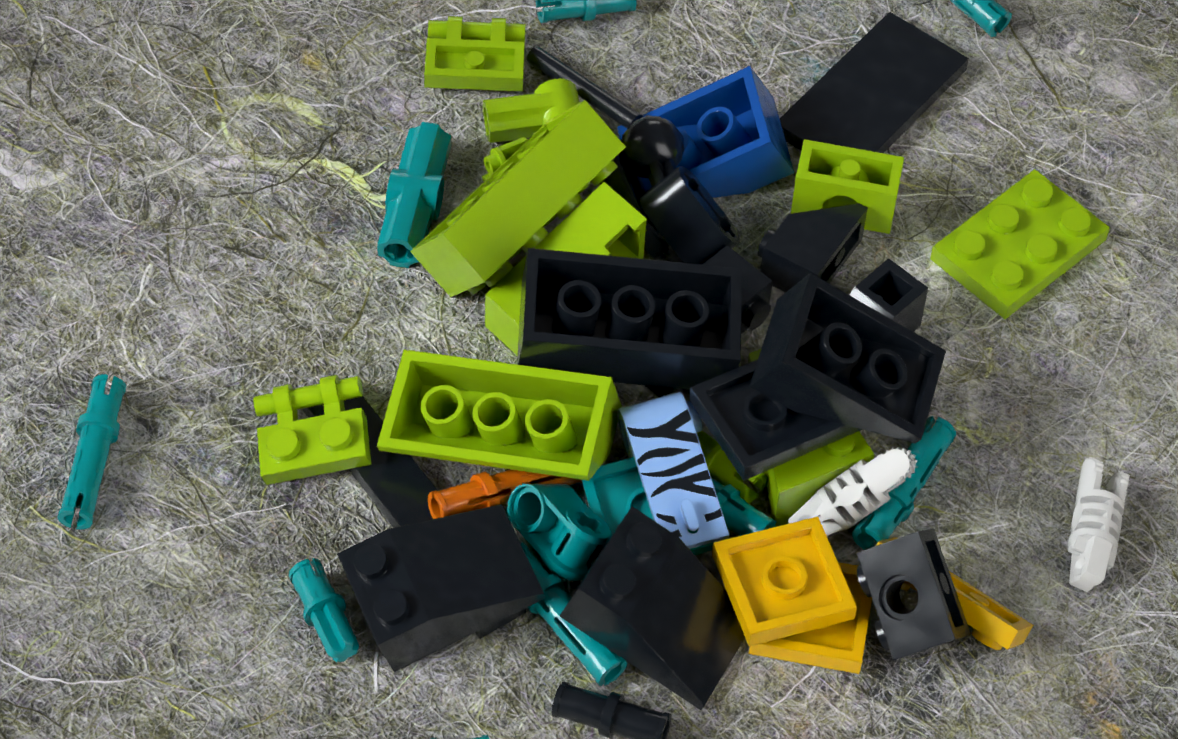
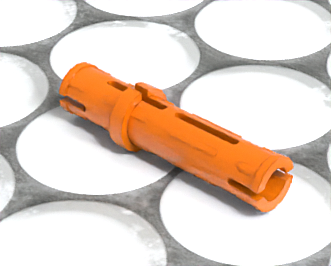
M511 469L493 475L481 472L472 475L470 482L429 492L428 506L432 518L436 519L495 505L508 504L511 492L522 484H565L569 486L579 482L582 483V480Z

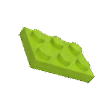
M1034 169L932 247L930 260L1003 319H1007L1106 241L1110 227Z

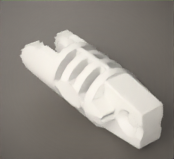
M892 447L890 451L886 450L885 454L881 453L868 463L863 459L821 487L816 494L788 519V522L793 523L818 516L827 538L840 531H846L890 500L888 493L905 482L906 477L911 478V474L915 473V468H918L916 466L918 461L915 459L916 455L911 454V450L906 451L905 448L900 449L898 447L894 449Z
M1092 457L1085 458L1081 468L1070 529L1071 534L1068 540V552L1072 553L1069 584L1085 592L1092 590L1093 586L1099 585L1105 578L1106 570H1110L1114 566L1130 478L1129 474L1118 470V472L1112 475L1106 485V490H1100L1104 465L1102 464L1103 462Z

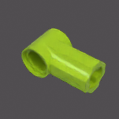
M552 79L539 85L533 94L483 100V117L487 141L494 143L517 140L522 137L531 138L533 133L537 132L549 120L580 103L575 84L566 79Z

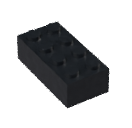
M528 248L521 285L517 365L612 377L614 383L690 390L691 387L739 367L741 361L742 268Z

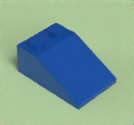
M751 66L643 115L644 117L647 115L662 117L672 121L682 134L684 144L683 157L677 168L683 166L691 171L712 198L751 193L795 173L774 97ZM620 125L617 129L619 138L622 140V135L627 128ZM639 177L646 192L652 187L648 178Z

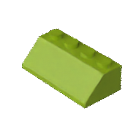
M404 349L377 448L379 451L589 481L610 455L618 423L617 409L621 408L622 405L612 377Z

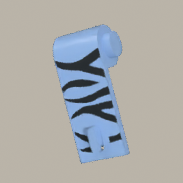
M678 392L618 408L617 417L623 443L629 458L634 457L654 521L678 536L689 549L729 538V532L696 433L702 431L701 417L692 403L686 401L683 394ZM687 529L691 531L697 530V532L692 534L689 533Z

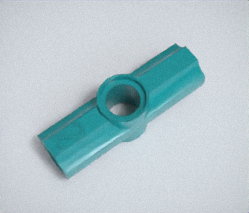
M422 122L419 126L410 128L404 150L402 151L399 168H393L390 173L385 201L386 215L379 236L377 251L378 256L385 258L392 266L408 268L411 264L419 262L410 251L429 234L431 221H437L439 218L444 194V172L452 146V135L442 130L439 124Z

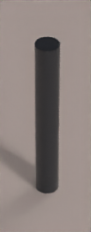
M535 46L529 51L527 55V62L552 79L570 80L575 84L580 98L586 100L625 128H628L633 121L644 117L541 47Z

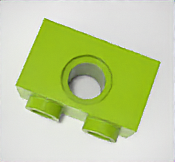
M804 139L795 179L791 214L860 203L868 207L864 230L890 234L904 157Z

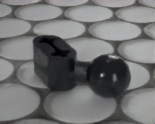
M648 115L633 121L622 135L621 142L626 146L621 151L622 161L634 175L649 179L652 187L640 196L641 207L683 263L703 265L725 246L728 245L731 249L740 243L738 232L726 214L691 171L683 166L677 168L683 157L684 144L682 134L672 121Z

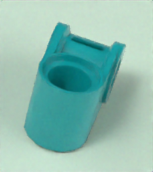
M522 484L511 492L507 512L512 526L539 553L543 562L551 571L568 580H582L588 571L586 563L597 545L605 544L611 535L610 528L606 522L590 510L573 488L565 484Z

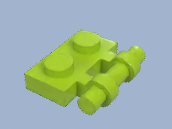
M448 16V21L428 20L424 88L523 92L526 24L506 23V18H492L491 22L463 21V16Z
M336 374L321 377L319 384L294 389L291 384L273 387V393L254 396V408L258 417L277 414L278 424L257 428L260 476L266 485L371 465L367 417L362 408L345 411L344 400L363 396V387L359 376L339 379ZM324 404L325 415L298 420V409Z

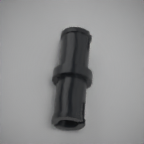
M562 681V684L559 685L552 705L553 717L564 718L596 728L600 736L609 739L614 734L629 739H667L672 719L670 713H662L626 702L622 694L611 692L609 696L570 685L565 681Z

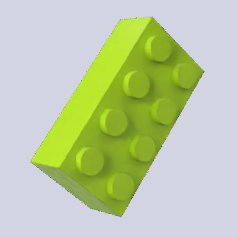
M584 100L544 124L410 252L450 297L467 290L474 295L485 285L491 287L513 268L509 260L521 251L527 253L528 248H534L546 237L548 231L544 228L556 217L559 219L564 218L582 202L583 198L579 195L591 184L594 186L598 185L617 168L613 159L626 146L588 102Z

